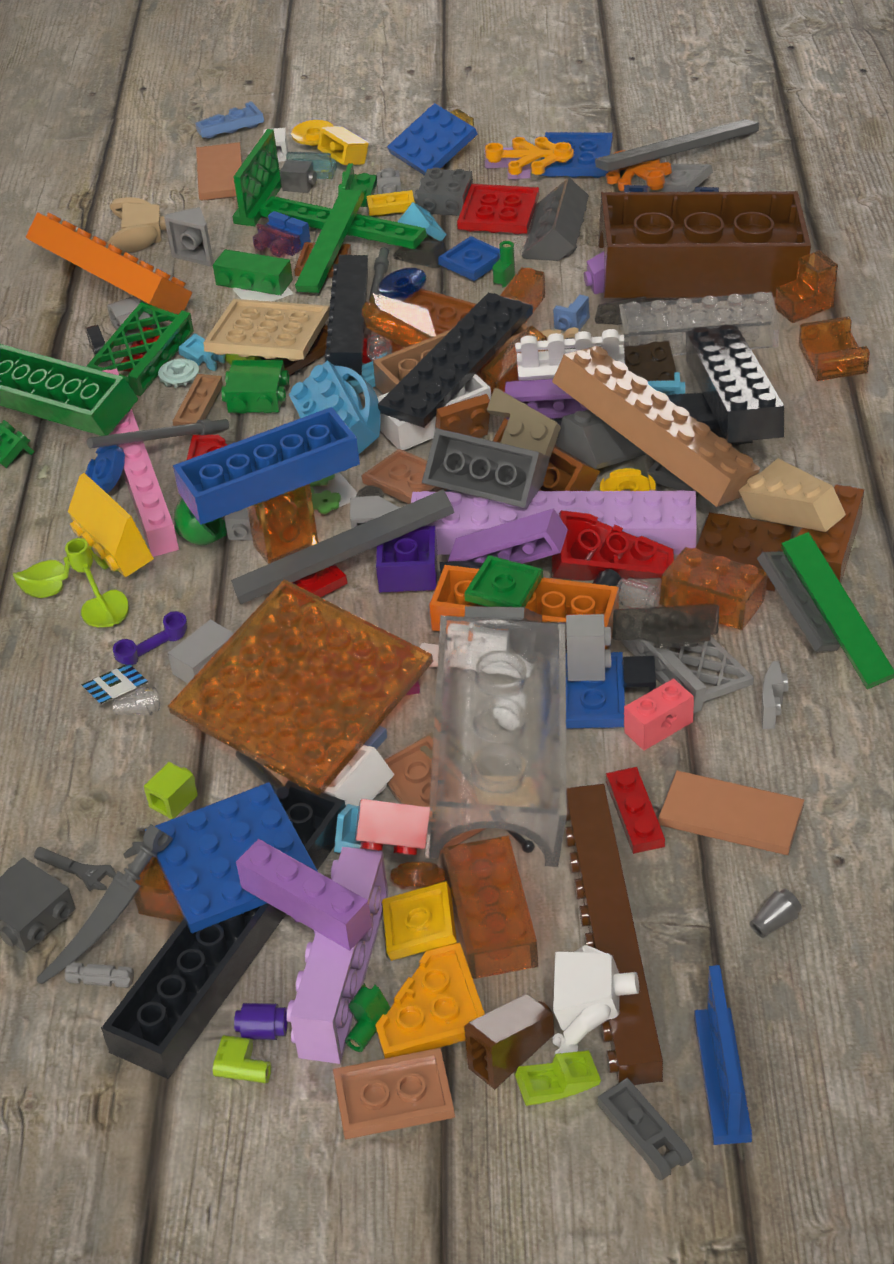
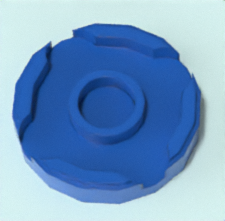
M118 445L99 447L96 450L98 456L95 460L91 459L85 473L106 493H109L117 484L125 464L124 451Z

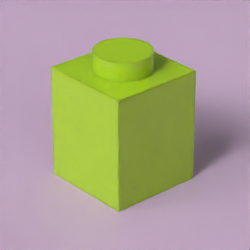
M168 762L144 785L149 807L170 819H174L198 796L195 777L192 772L185 767L180 768L171 762Z

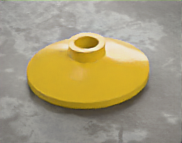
M309 120L296 125L292 129L291 135L297 143L318 146L321 127H334V125L324 120Z

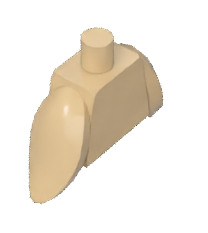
M135 197L117 198L110 204L112 212L121 218L122 221L121 230L109 239L108 246L111 244L123 250L122 253L144 250L152 243H159L161 241L162 230L167 229L164 216H161L159 205L150 204L143 199Z

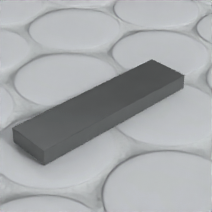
M762 552L757 560L815 652L837 651L840 644L784 552Z

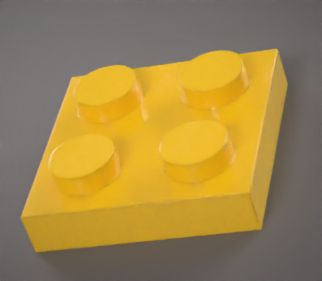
M447 881L382 899L386 952L391 961L457 943L451 889Z

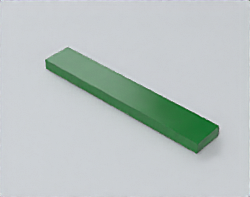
M341 189L295 284L297 292H320L365 197L363 190Z
M807 532L783 542L781 549L866 689L868 690L893 679V667L810 533Z

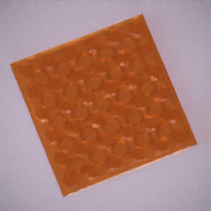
M284 579L171 701L168 708L174 716L320 796L433 663V656L431 653Z

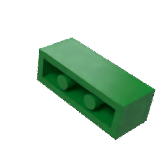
M225 249L213 264L215 282L219 286L281 296L293 280L290 259Z

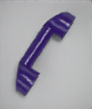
M178 611L166 614L163 618L164 630L138 645L129 639L117 641L113 646L115 660L125 665H134L138 662V657L167 641L179 640L187 630L186 616Z

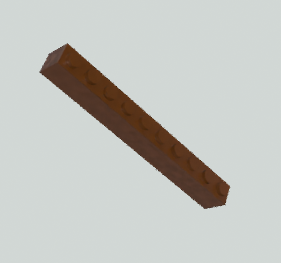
M595 784L565 788L566 802H560L562 822L568 821L569 827H565L567 847H573L574 852L569 853L572 873L578 872L579 876L578 879H574L576 898L583 899L584 905L579 906L582 927L588 926L589 933H585V945L612 955L619 974L636 972L639 980V994L619 996V1015L601 1024L603 1041L610 1042L612 1049L607 1051L609 1073H616L618 1083L626 1078L634 1085L663 1082V1059L605 785Z

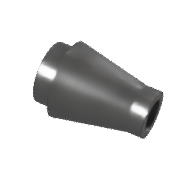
M789 890L774 891L756 917L750 921V926L757 935L764 938L769 933L797 919L802 906Z

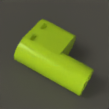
M223 1035L213 1063V1076L268 1083L271 1075V1062L251 1059L253 1051L252 1039Z

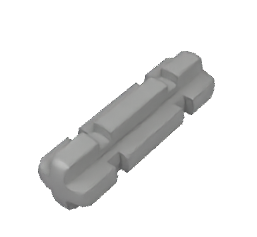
M73 962L65 968V980L68 983L80 984V981H83L87 985L111 986L114 983L116 987L128 988L133 982V969L122 966L115 969V966L87 964V967H84L83 963Z

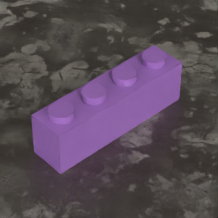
M553 379L506 382L505 393L548 418H563V416L574 414L576 411L588 410L552 382Z
M554 508L456 538L448 561L484 563L487 556L490 555L524 564L561 553L568 529Z
M260 839L236 861L241 887L349 951L372 928L367 899Z

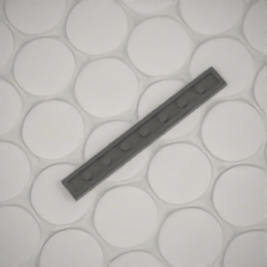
M743 119L596 158L595 164L597 168L609 172L759 131V123Z
M443 489L231 580L240 604H243L455 512Z

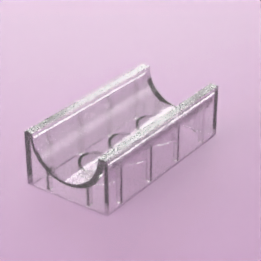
M441 615L436 664L428 799L430 814L425 858L438 859L443 846L461 833L481 828H499L514 831L528 837L543 852L545 866H559L567 817L565 624Z

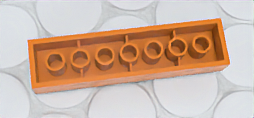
M37 212L25 237L28 240L152 306L177 315L182 310H185L193 293L184 288L185 282L175 277H172L170 281L171 275L158 268L153 272L154 266L142 260L138 264L137 257L127 252L122 256L123 250L109 244L108 248L105 247L106 241L96 236L90 239L92 234L80 228L76 232L77 226L65 220L61 224V218L49 212L47 216Z

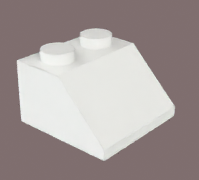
M337 740L298 784L345 800L346 806L347 804L359 806L361 799L373 800L376 795L384 791L387 783L395 774L375 747Z

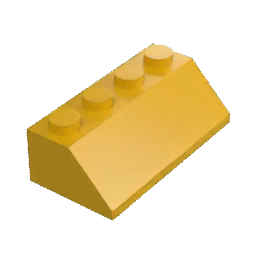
M85 473L81 474L68 509V513L73 520L70 526L78 537L81 536L87 541L88 546L93 547L101 560L105 559L113 572L118 570L126 578L154 558L132 516Z

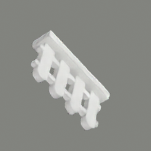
M614 329L603 331L602 336L591 337V333L582 331L576 333L573 339H564L562 334L555 333L548 336V341H537L535 336H524L520 339L521 343H515L516 352H521L517 353L519 381L553 379L564 354L592 346H602L601 348L605 349L610 357L625 364L623 345H619L624 344V335H618V331Z

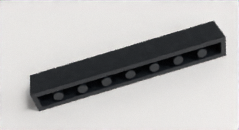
M339 255L338 264L333 265L325 362L328 360L334 366L347 367L362 375L368 255Z

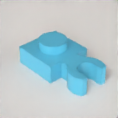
M195 333L179 346V355L196 362L198 366L205 362L208 369L216 371L217 362L215 361L225 363V354L216 355L213 352H204L203 342L205 339Z

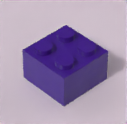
M435 525L423 526L377 546L376 572L379 593L436 589L438 550Z

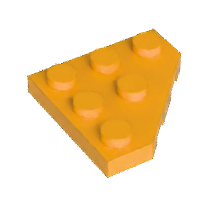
M460 942L426 951L419 961L420 966L411 978H407L394 997V1004L386 1015L383 1014L376 1023V1032L384 1059L432 1050L466 1041L464 1026L470 1021L485 1015Z

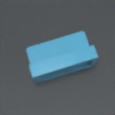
M414 202L411 203L398 220L399 223L426 228V233L440 242L447 235L432 214Z

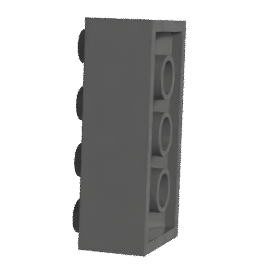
M570 177L537 203L521 255L523 258L559 261L565 255L570 256L576 250V243L581 233V225L584 222L583 216L587 209L586 205L589 195Z
M436 428L422 483L527 509L543 485L550 457L537 451Z

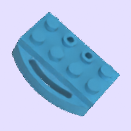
M327 360L324 364L315 366L310 376L303 382H298L292 387L289 396L300 418L332 407L357 437L359 454L379 437L381 416L378 409L377 395L372 386L354 370L343 366H334ZM349 380H356L360 383L365 396V408H363L360 397L351 386Z

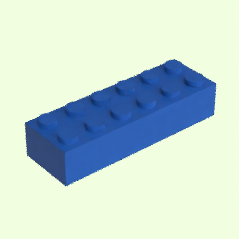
M330 407L175 464L173 469L178 493L199 524L202 525L333 474L346 471L349 468L360 465L357 437L336 411Z

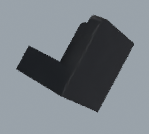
M654 656L623 657L624 687H649V692L656 689Z

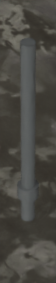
M386 247L380 249L379 256L375 259L374 263L375 274L365 315L364 338L366 339L371 337L384 273L387 272L389 266V250Z
M203 419L193 424L90 437L87 439V445L91 449L191 434L210 435L213 431L229 429V421L227 419L215 421Z

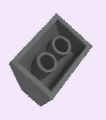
M590 410L576 411L574 414L566 415L562 418L556 446L594 469H600L646 455L644 451Z

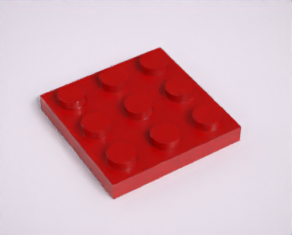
M471 184L457 220L458 230L527 234L540 196L539 187Z

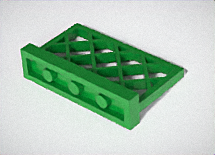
M267 129L233 176L238 209L232 216L234 224L256 226L262 217L259 207L271 196H276L282 188L274 129Z
M140 302L86 367L100 371L116 368L118 371L133 368L128 377L121 374L119 376L124 377L134 393L141 397L158 376L160 367L172 359L179 350V346L194 332L191 313L182 310L177 315ZM143 312L153 315V317L139 320ZM164 321L172 322L169 326L160 327L159 325L160 322ZM156 324V329L143 332L142 327ZM139 328L140 333L125 336L128 330ZM160 336L156 342H146L147 338ZM139 340L143 341V345L129 348L128 343ZM122 344L126 346V349L115 352L111 351L114 346ZM146 352L143 358L133 360L132 355ZM129 356L130 361L115 364L114 359ZM112 361L111 366L103 368L98 366L102 362Z

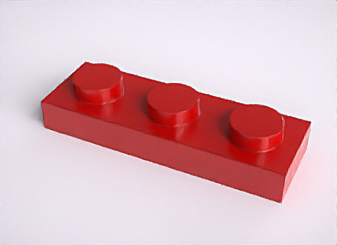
M632 767L606 773V783L632 853L635 854L665 847V837L638 768Z

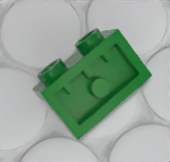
M348 163L346 171L342 173V184L338 186V195L341 189L363 190L365 197L360 207H368L367 196L374 195L377 175H369L368 173L354 174L353 163Z
M3 420L0 423V464L7 468L22 449L30 455L35 451L28 446L30 440L20 431L14 434L16 429Z

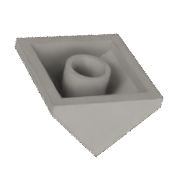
M200 207L165 215L164 219L172 257L212 267L214 262L208 228Z

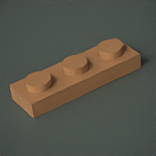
M197 374L173 419V426L193 424L198 420L206 419L223 386L222 376Z

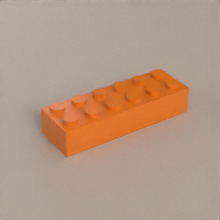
M444 565L429 604L433 631L448 632V625L451 621L480 625L464 617L465 606L486 607L467 602L464 597L465 591L479 569ZM543 577L525 607L542 615V626L497 628L510 629V641L567 649L566 615L604 614V627H611L612 639L619 614V587Z

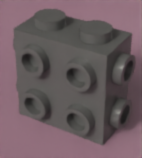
M441 168L427 169L424 178L421 177L419 190L415 191V203L431 214L459 216L469 188L473 184L472 171H464L463 169L443 170Z
M24 857L14 866L8 868L0 877V937L11 947L16 945L27 953L34 945L40 943L60 922L66 920L76 909L70 889Z

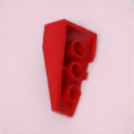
M560 511L559 517L568 531L561 553L552 555V578L589 581L594 580L600 571L606 569L614 570L622 579L673 578L674 550L643 536L636 537L622 531V527L615 524L613 527L598 521V517L588 513Z

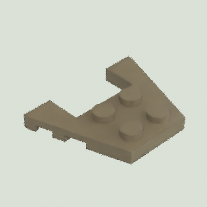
M494 388L487 411L491 415L509 418L500 443L537 451L551 457L561 429L560 425L500 389Z

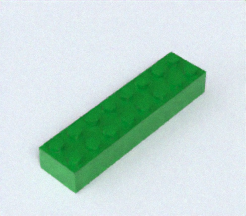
M0 344V406L105 436L114 431L118 423L138 401V397L122 376Z

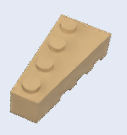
M779 458L759 474L750 477L747 484L739 489L742 499L751 517L754 519L826 532L846 515L832 485Z

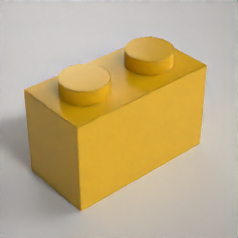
M321 127L317 149L342 165H348V163L360 165L365 164L369 143L344 127Z

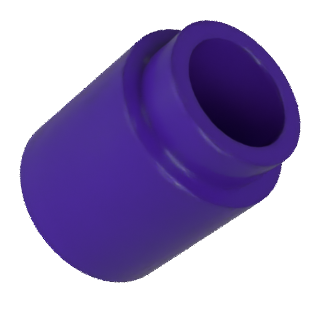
M243 1003L241 1010H236L234 1029L235 1032H240L243 1038L277 1040L278 1036H286L287 1008L279 1007L277 1003Z

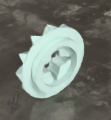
M190 359L171 360L160 367L158 371L160 382L165 383L166 387L172 385L175 388L180 385L186 387L187 383H193L197 374H199V367L196 362Z

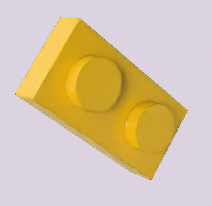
M412 190L367 196L369 216L405 213L411 203H415Z

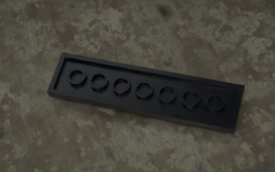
M488 292L378 403L380 413L425 428L436 416V410L445 407L533 314V305Z

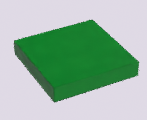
M488 555L465 591V601L486 607H526L543 578V569Z

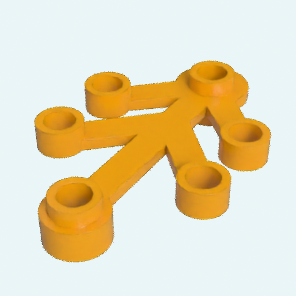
M515 137L512 140L514 150H503V145L500 143H489L485 146V156L491 163L500 162L502 158H520L508 163V172L511 175L521 174L522 167L531 163L532 174L541 175L545 172L546 166L556 161L560 163L567 162L574 156L571 144L566 142L554 144L548 141L546 137L536 138L535 146L527 142L523 137ZM545 157L544 159H542V160H540V161H535V160H537V159H539V158Z

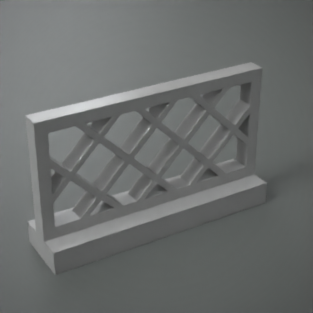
M683 608L642 621L635 615L625 618L621 642L634 656H654L656 678L662 684L674 678L694 696L693 713L701 711L705 701L753 685L754 677ZM680 620L686 627L669 623ZM649 629L663 632L662 635L653 634ZM666 632L684 636L683 640L667 637ZM687 637L699 639L704 645L686 641ZM666 646L679 648L680 653L670 651ZM688 650L701 653L702 655L700 658L683 654V652ZM705 654L718 657L722 662L704 659ZM684 664L698 666V671L688 669ZM706 668L720 671V674L718 676L701 672V669ZM724 672L737 675L739 678L731 679L722 676ZM702 682L715 684L717 686L706 690L707 687Z

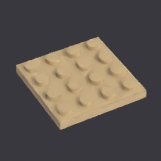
M233 299L203 342L204 352H213L216 355L238 354L241 357L253 355L263 356L266 359L278 357L287 358L291 361L304 360L329 317L330 307L325 305Z

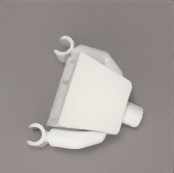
M588 945L582 946L575 952H555L553 1011L561 1029L565 1030L563 1034L557 1033L553 1036V1044L559 1047L555 1054L577 1052L578 1043L590 1031L605 1021L616 1018L619 1015V996L639 994L637 973L619 974L612 955Z

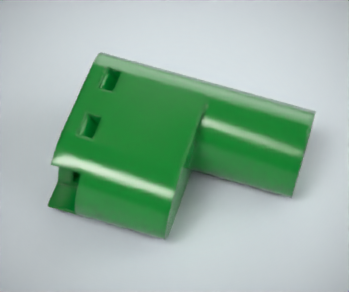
M503 241L499 244L500 259L492 267L493 285L496 283L502 284V288L506 287L515 277L514 243L511 241Z
M363 983L349 1003V1008L357 1023L345 1038V1042L348 1047L356 1052H362L376 1033V1023L383 1014L386 1015L390 1010V1006L379 987L374 985L372 989H369L365 983Z

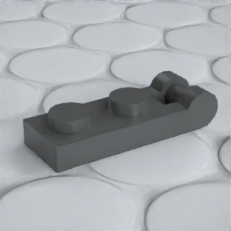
M628 1078L598 1096V1106L649 1164L652 1173L657 1179H665L671 1175L672 1168L677 1165L684 1166L692 1161L693 1157L687 1145ZM665 1145L670 1151L662 1156L657 1149Z

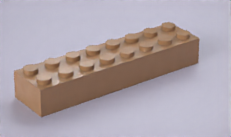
M593 346L563 355L552 380L554 384L716 507L741 498L739 489L747 484L750 477L759 473L761 468L753 462L750 456L740 453L726 439L718 437L710 431L708 425L695 420L686 409L668 400L669 398L666 394L656 391L648 385L647 380L636 376L628 370L624 363L610 357L605 349Z

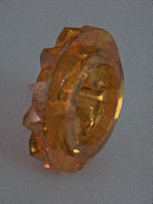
M405 862L391 870V879L397 885H404L405 887H427L444 881L445 870L431 862Z

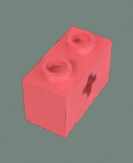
M674 678L624 706V733L645 751L693 723L694 696Z

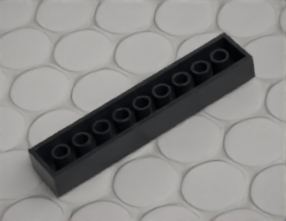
M288 780L285 784L289 790L288 796L284 799H278L318 870L335 846L337 817L346 807L345 800ZM267 903L194 933H191L184 918L101 1027L109 1053L169 1079L286 913Z

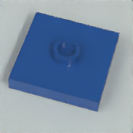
M470 236L439 256L438 262L439 265L475 281L492 270L493 265L500 259V249Z

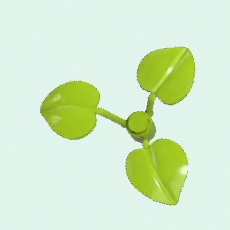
M83 538L72 539L65 545L67 554L63 558L65 566L57 560H46L34 564L21 572L13 573V577L22 591L36 598H46L62 590V580L69 577L71 565L77 572L86 573L96 598L86 601L82 606L81 616L86 624L92 627H111L121 623L128 615L129 603L122 592L109 590L103 595L100 594L90 568L93 560L103 569H107L109 566L105 559L101 560L92 551L91 546H88L87 541Z

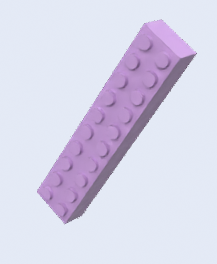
M450 491L445 493L455 513L425 525H435L438 555H450L454 542L458 537L554 508L558 516L561 510L588 513L598 517V521L613 527L615 524L622 527V531L636 537L643 536L670 547L674 550V555H693L696 549L697 529L696 491H538L527 509ZM412 492L411 503L436 492Z

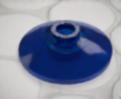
M418 268L400 269L383 278L379 284V291L381 295L387 298H407L425 285L427 277L425 272Z

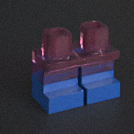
M276 211L268 215V223L265 225L257 224L258 233L253 236L255 249L262 251L268 247L271 253L277 257H281L283 254L294 256L302 250L305 242H311L307 222L293 217L290 218V216Z

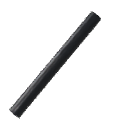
M240 747L237 749L236 757L264 784L270 782L278 798L284 799L288 796V788L246 748Z

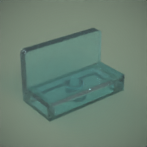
M287 152L286 160L312 161L313 170L317 173V179H333L337 169V162L331 159L330 153Z

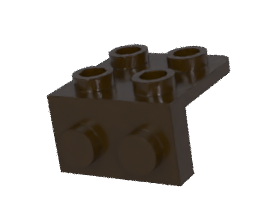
M669 340L623 347L625 365L633 374L644 378L647 382L674 381L676 368Z

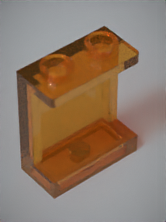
M849 316L800 325L799 347L816 381L868 373L870 351L867 346H858L851 333L852 320Z

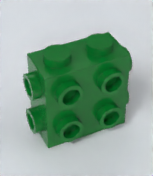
M232 360L230 371H226V386H223L221 391L222 401L226 402L228 413L280 412L281 403L286 401L285 386H289L290 379L289 371L284 369L283 360Z

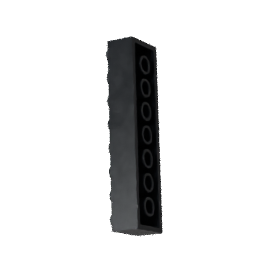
M724 324L714 329L696 327L693 331H686V361L727 442L783 438L784 404L739 328L731 324Z

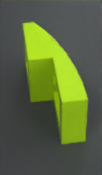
M589 1050L555 1054L552 1063L519 1066L515 1073V1078L526 1106L576 1095L599 1085L601 1082Z

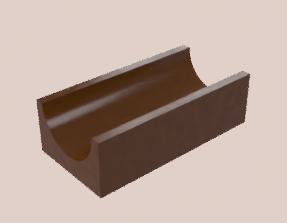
M798 191L601 192L598 246L599 248H604V298L804 297L811 243Z

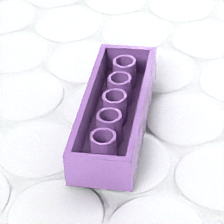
M342 847L339 860L333 861L331 879L368 900L372 928L350 951L314 930L313 942H308L305 951L304 971H299L297 975L295 1000H290L287 1008V1022H291L292 1025L291 1042L296 1044L298 1058L341 1063L346 1046L345 1038L350 1032L354 1017L349 1008V1003L363 985L383 915L382 899L388 898L383 852Z

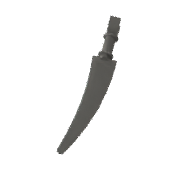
M152 824L149 825L144 833L143 844L140 845L141 850L129 868H124L125 874L117 871L93 913L65 949L37 977L38 983L43 984L60 973L102 937L141 886L136 883V880H141L140 874L148 862L169 845L173 839Z

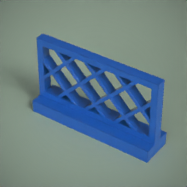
M720 965L709 966L707 1009L694 1010V1021L714 1145L752 1142V1130L731 1008H727Z

